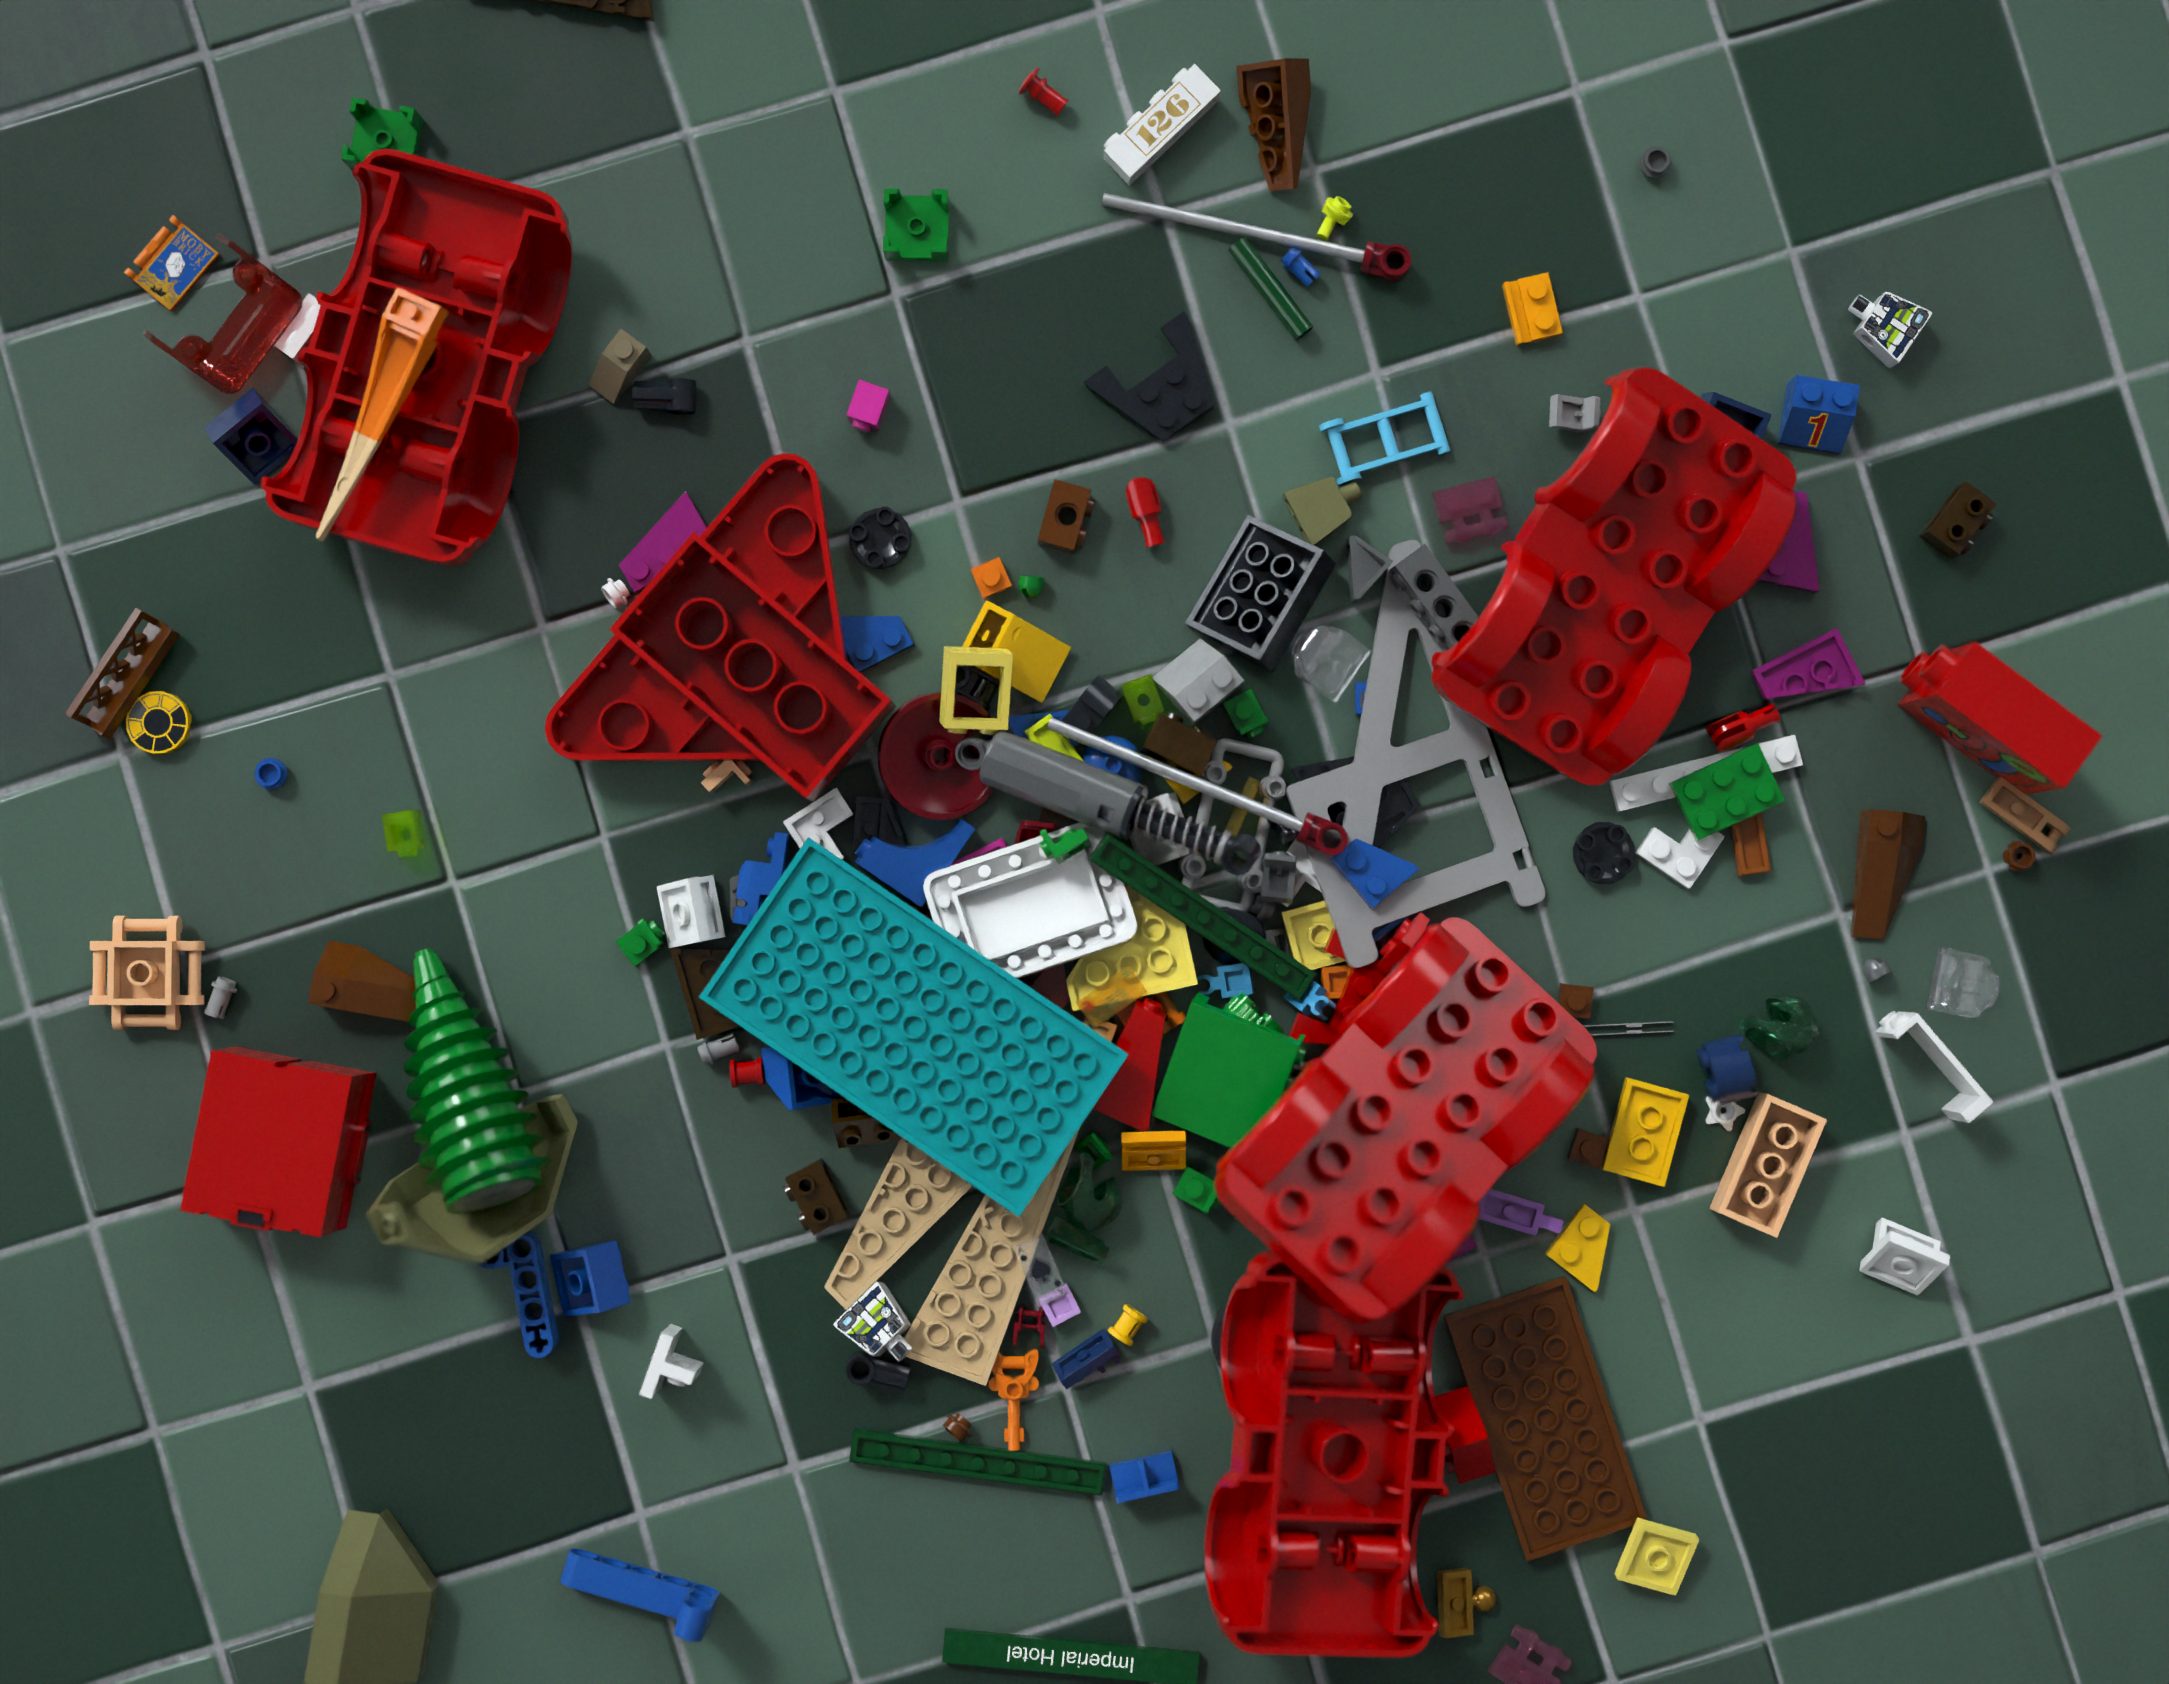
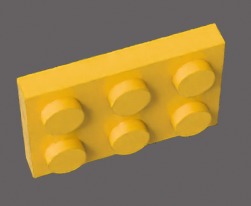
M1625 1077L1601 1169L1665 1187L1689 1094Z

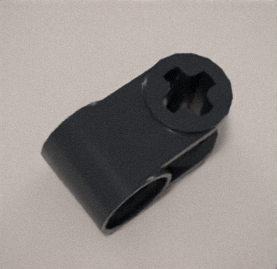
M957 665L956 667L964 670L965 679L961 683L955 684V692L971 699L986 711H989L991 708L989 703L999 688V680L970 665ZM987 684V685H988L987 689L985 690L983 696L980 697V694H981L982 690L984 689L985 685Z

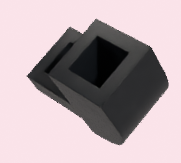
M1098 675L1062 719V722L1093 734L1124 695Z

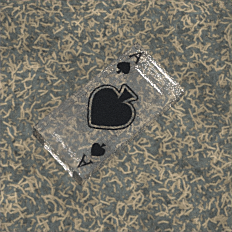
M1043 1234L1013 1247L1038 1306L1068 1294Z

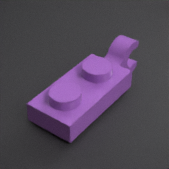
M1491 1188L1478 1202L1480 1206V1216L1478 1219L1534 1236L1537 1235L1539 1227L1561 1233L1564 1221L1543 1214L1544 1204Z

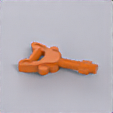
M1035 1348L1028 1351L1025 1356H1003L998 1351L992 1368L995 1376L991 1377L988 1382L989 1388L992 1391H998V1395L1001 1398L1008 1399V1428H1004V1442H1008V1450L1010 1451L1021 1450V1442H1024V1428H1020V1399L1026 1398L1030 1391H1035L1039 1386L1038 1378L1033 1376L1039 1358V1351ZM1003 1369H1025V1372L1022 1375L1011 1377L1004 1374Z

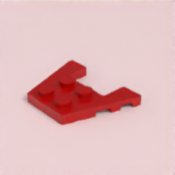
M1333 927L1324 951L1345 959L1337 931ZM1378 958L1365 966L1352 967L1329 1023L1326 1024L1298 1012L1288 1036L1298 1040L1300 1035L1303 1034L1305 1035L1303 1043L1332 1044L1340 1035L1338 1033V1026L1343 1018L1363 1002L1392 971L1390 970L1385 975L1376 967L1380 961Z

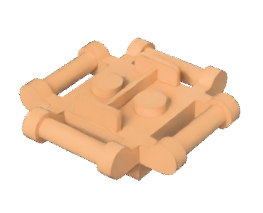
M115 916L113 919L112 941H90V951H93L92 995H89V1005H112L111 1023L114 1030H125L126 1027H166L168 1030H179L181 1027L179 1005H204V995H201L202 951H205V941H180V934L182 932L181 916H169L168 919H128L127 916ZM128 931H167V941H126V934ZM106 951H108L107 995H106ZM180 951H188V995H180ZM126 1005H166V1014H127L125 1007Z

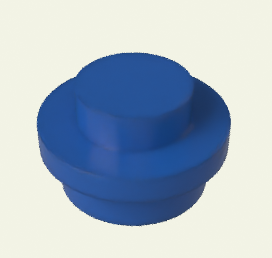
M266 758L256 766L255 779L265 789H278L287 780V768L278 759Z

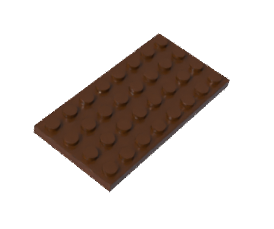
M1561 1276L1444 1315L1466 1385L1469 1387L1489 1438L1495 1472L1526 1562L1635 1525L1637 1517L1647 1520L1567 1278Z

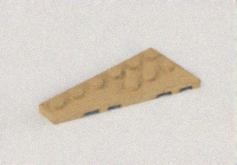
M902 1137L824 1288L847 1310L973 1185Z

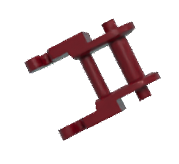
M1020 1305V1310L1015 1312V1315H1019V1320L1014 1321L1013 1346H1017L1018 1330L1026 1328L1037 1329V1331L1041 1332L1039 1348H1044L1045 1322H1041V1317H1045L1046 1313L1042 1312V1306L1039 1307V1311L1023 1310V1305ZM1022 1316L1038 1318V1325L1023 1324Z

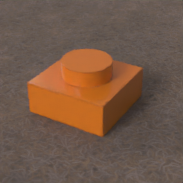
M1000 557L971 569L983 600L1012 587Z
M1340 965L1320 968L1321 986L1327 990V993L1324 995L1328 999L1341 997L1352 967Z

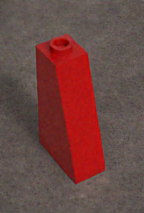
M1145 998V1000L1137 999L1116 1043L1117 1047L1129 1055L1092 1108L1142 1132H1147L1151 1121L1167 1011L1162 1009L1163 1006L1160 1003L1149 998Z

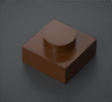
M1560 983L1558 1003L1573 1017L1590 1019L1593 987Z
M1576 1128L1567 1158L1600 1169L1609 1139Z

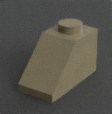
M620 328L601 354L589 387L615 405L652 354L646 346Z

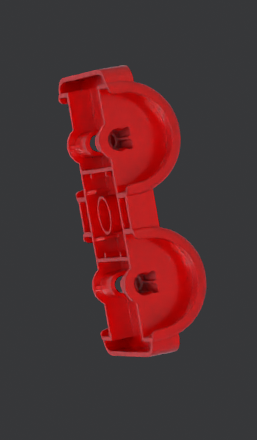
M380 149L368 154L365 160L358 163L353 169V177L358 182L361 194L360 225L354 252L339 285L329 294L320 291L316 293V300L320 305L314 330L309 346L302 349L298 354V361L304 366L307 376V402L296 446L282 471L273 478L262 477L261 486L266 491L265 500L269 508L278 516L299 526L318 531L355 430L371 371L382 315L396 288L402 289L441 306L448 311V314L434 339L438 343L328 534L441 566H459L469 561L474 550H478L488 541L501 518L510 493L519 450V422L515 413L528 366L534 365L542 358L553 339L569 288L573 251L569 219L559 203L552 196L540 190L402 151Z
M1630 368L1623 370L1619 375L1609 377L1604 384L1612 388V398L1606 415L1594 437L1575 463L1557 481L1547 487L1537 489L1534 496L1536 506L1514 541H1507L1501 546V550L1507 553V564L1500 584L1489 604L1476 623L1457 644L1445 652H1436L1431 661L1434 668L1431 675L1433 686L1437 693L1446 701L1557 772L1585 785L1596 786L1603 784L1611 776L1626 771L1637 763L1658 741L1674 718L1686 694L1691 677L1689 652L1713 614L1728 608L1738 601L1764 574L1781 549L1792 526L1796 511V497L1792 490L1797 477L1796 470L1791 461L1777 449L1665 373L1654 368Z
M1448 918L1440 924L1434 923L1427 926L1428 928L1421 935L1417 943L1392 972L1363 1002L1343 1018L1338 1026V1033L1340 1035L1319 1058H1314L1300 1067L1303 1072L1288 1091L1238 1144L1221 1157L1217 1164L1218 1175L1215 1179V1191L1226 1209L1334 1310L1347 1320L1358 1324L1369 1323L1376 1319L1379 1320L1390 1316L1411 1301L1435 1278L1460 1249L1474 1229L1480 1216L1478 1202L1501 1175L1522 1163L1553 1134L1584 1097L1595 1076L1593 1062L1597 1056V1049L1591 1034L1480 930L1468 921L1460 918Z
M1271 1250L1256 1255L1249 1262L1247 1273L1242 1275L1234 1285L1225 1310L1220 1349L1223 1394L1228 1412L1234 1420L1231 1470L1225 1473L1218 1481L1211 1497L1205 1528L1204 1566L1208 1597L1212 1611L1218 1620L1219 1629L1230 1642L1244 1652L1276 1655L1406 1657L1422 1651L1428 1644L1430 1636L1436 1633L1438 1622L1425 1607L1419 1588L1416 1547L1419 1523L1426 1503L1434 1495L1448 1496L1449 1494L1447 1486L1442 1482L1446 1438L1452 1435L1454 1426L1440 1411L1432 1380V1347L1437 1321L1444 1306L1450 1300L1464 1299V1292L1458 1286L1456 1276L1448 1268L1444 1267L1420 1293L1395 1313L1383 1319H1376L1369 1323L1361 1324L1349 1321L1341 1316Z

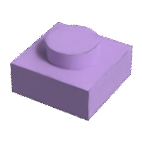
M1067 1282L1038 1297L1052 1327L1081 1313V1309Z

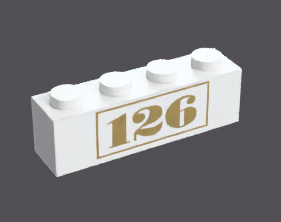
M1196 64L1189 70L1186 68L1180 70L1172 79L1173 85L1164 92L1163 89L1158 91L1150 100L1149 104L1151 106L1143 113L1140 111L1136 112L1127 122L1128 128L1120 135L1118 133L1113 134L1104 144L1106 149L1104 150L1103 159L1129 186L1220 100L1221 90Z

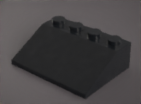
M1247 515L1185 624L1248 661L1274 672L1336 563L1323 549Z

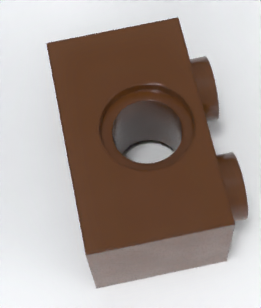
M1057 479L1054 480L1037 540L1039 545L1071 554L1075 553L1076 547H1083L1087 530L1083 529L1082 525L1085 516L1091 518L1096 500L1090 498L1091 489ZM1070 510L1075 513L1077 519L1071 525H1064L1058 519L1060 513Z

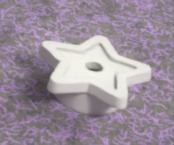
M1708 1096L1705 1099L1710 1109L1705 1119L1707 1124L1720 1123L1727 1131H1731L1733 1121L1737 1116L1745 1113V1109L1738 1106L1735 1102L1719 1105L1717 1101L1713 1102ZM1724 1107L1726 1109V1112L1721 1113V1108Z

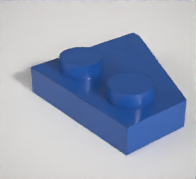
M900 616L841 617L846 651L859 673L914 646Z

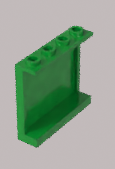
M1197 993L1190 1004L1151 1116L1233 1148L1260 1122L1295 1082L1296 1076L1291 1075L1295 1064L1301 1066L1307 1048L1302 1046L1305 1035L1301 1034L1298 1040L1211 1006L1208 1004L1209 997Z

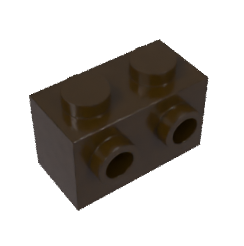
M1965 481L1954 488L1919 536L1948 558L1959 554L1964 555L1974 544L1975 540L1972 536L1978 528L1983 530L1992 520L1994 515L1990 512L1997 503Z
M1166 712L1165 715L1160 713L1155 718L1140 752L1157 761L1200 777L1218 741L1211 738L1212 733L1198 726H1195L1194 729L1182 724L1184 720L1179 716Z
M839 1098L831 1100L832 1124L838 1148L856 1147L902 1139L899 1134L848 1099Z
M822 1158L785 1177L787 1184L783 1185L784 1190L791 1202L796 1200L801 1210L798 1213V1217L806 1231L811 1229L813 1235L849 1217L850 1213Z

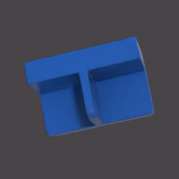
M1171 1450L1109 1464L1117 1503L1180 1489Z

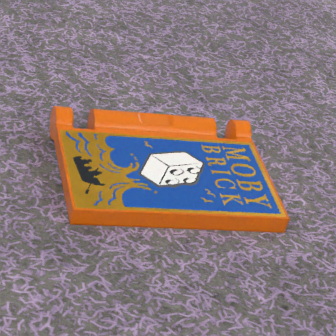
M172 215L169 221L178 227L176 232L173 234L163 226L133 261L143 269L140 274L137 275L130 268L124 271L127 276L171 312L220 256L217 251L174 215Z

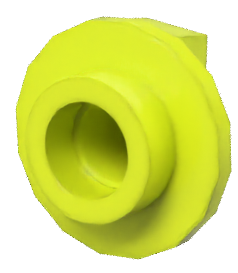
M1336 196L1335 199L1327 198L1322 207V212L1327 216L1316 235L1318 239L1327 241L1337 222L1344 226L1352 218L1351 205L1339 196Z

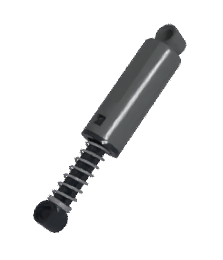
M975 730L965 737L955 749L956 760L962 767L968 770L980 768V780L983 784L1121 839L1128 840L1134 830L1136 832L1145 830L1148 837L1155 834L1160 842L1166 839L1170 840L1172 847L1180 844L1184 851L1193 849L1196 856L1202 853L1205 854L1208 861L1214 858L1215 863H1218V865L1222 863L1227 872L1237 876L1248 873L1261 854L1259 842L1251 835L1240 834L1235 837L1227 830L1223 834L1215 831L1216 826H1213L1212 829L1203 826L1204 821H1201L1200 824L1192 822V816L1188 820L1180 817V811L1175 815L1168 812V807H1165L1164 810L1157 808L1156 802L1153 805H1149L1146 803L1148 795L1147 786L1005 730L997 732L994 737ZM971 745L975 746L980 754L975 753ZM1236 850L1243 852L1247 859L1239 857L1236 854Z

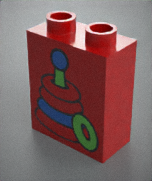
M1977 642L1951 650L1945 645H1941L1930 656L1922 651L1910 662L1899 679V682L1909 689L1899 702V707L1996 778L2003 777L2025 794L2064 789L2103 737V735Z

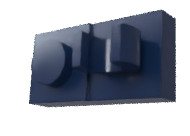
M1104 1328L1051 1364L1060 1382L1067 1390L1074 1384L1082 1381L1096 1368L1099 1372L1104 1373L1105 1369L1102 1364L1109 1359H1113L1116 1364L1120 1360L1117 1355L1119 1352Z

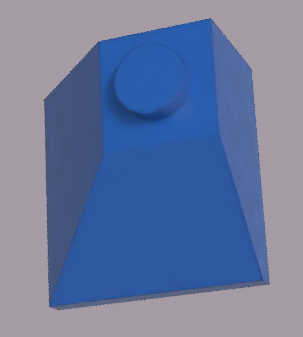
M772 1047L761 1048L765 1080L788 1110L831 1104L832 1099L841 1098L839 1093Z

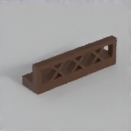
M136 607L65 714L76 721L88 725L99 735L110 740L180 634L162 620ZM142 619L149 622L142 633L135 635V629ZM128 648L129 653L125 659L118 661L117 656L121 650ZM111 674L109 683L100 688L99 683L103 677ZM93 701L94 705L87 716L80 714L85 704Z

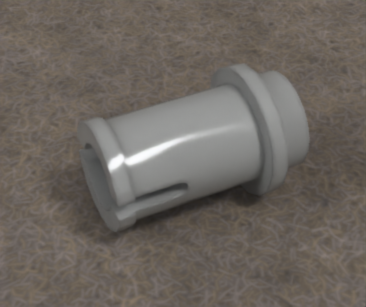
M218 976L217 980L211 984L214 988L204 1013L215 1018L218 1016V1018L224 1019L232 993H236L237 988H235L236 982L234 980Z
M733 1032L708 1043L702 1041L703 1045L697 1047L703 1064L710 1062L711 1065L714 1064L716 1059L740 1051Z

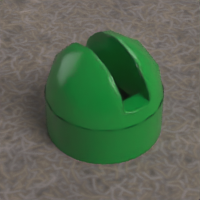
M1019 575V591L1025 597H1037L1042 592L1044 577Z

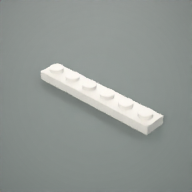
M1795 735L1759 743L1772 773L1803 765ZM1746 747L1609 781L1616 810L1619 812L1675 798L1669 785L1670 782Z

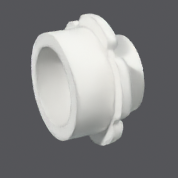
M611 578L607 579L608 583L601 587L605 598L614 608L619 607L621 604L626 605L628 603L626 597L630 595L626 586L621 580L614 582Z

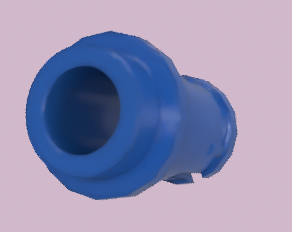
M1293 247L1281 259V262L1284 264L1283 268H1288L1307 288L1313 280L1305 271L1314 280L1321 272L1301 255V249L1297 251Z

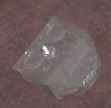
M1328 625L1309 628L1298 637L1292 650L1296 667L1294 671L1302 682L1308 683L1330 701L1336 703L1371 650L1342 629Z
M1939 947L1927 1009L1962 1017H1980V1013L1986 1007L1994 1005L1999 993V976L1993 974L1989 965L1991 961L1982 955Z

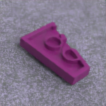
M1792 490L1796 497V511L1792 526L1778 554L1758 582L1818 593L1820 590L1807 493Z
M686 491L619 564L636 594L650 583L693 532L700 536L707 528Z
M1837 628L1750 671L1764 700L1866 684Z

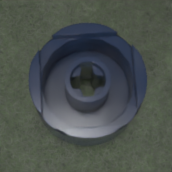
M1741 1034L1702 1043V1049L1696 1050L1700 1067L1708 1071L1709 1080L1704 1081L1709 1099H1712L1713 1102L1717 1101L1719 1105L1758 1096V1091L1753 1088L1751 1089V1086L1757 1085L1748 1049L1742 1050L1738 1044L1744 1042Z

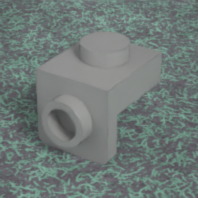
M1560 394L1550 397V428L1583 432L1599 427L1601 417L1600 397L1578 398Z

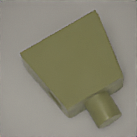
M1327 477L1290 489L1282 495V499L1304 541L1314 546H1317L1347 523L1353 516L1348 505L1363 498L1355 481L1339 488L1333 477Z

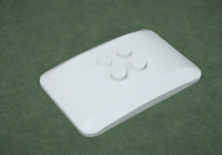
M1081 822L1048 833L1053 843L1056 844L1059 842L1058 838L1070 829L1077 831L1083 828L1091 842L1089 847L1059 865L1054 857L1049 860L1047 859L1038 844L1043 841V838L1038 836L935 871L927 876L923 885L933 922L1017 979L1124 943L1132 939L1137 931V921L1124 883L1088 860L1105 832Z

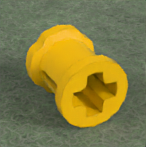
M1125 1304L1123 1306L1124 1312L1114 1327H1109L1108 1332L1126 1345L1132 1346L1134 1343L1133 1337L1142 1323H1147L1148 1318L1132 1306Z

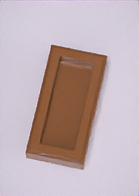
M1762 811L1729 826L1737 876L1771 872Z

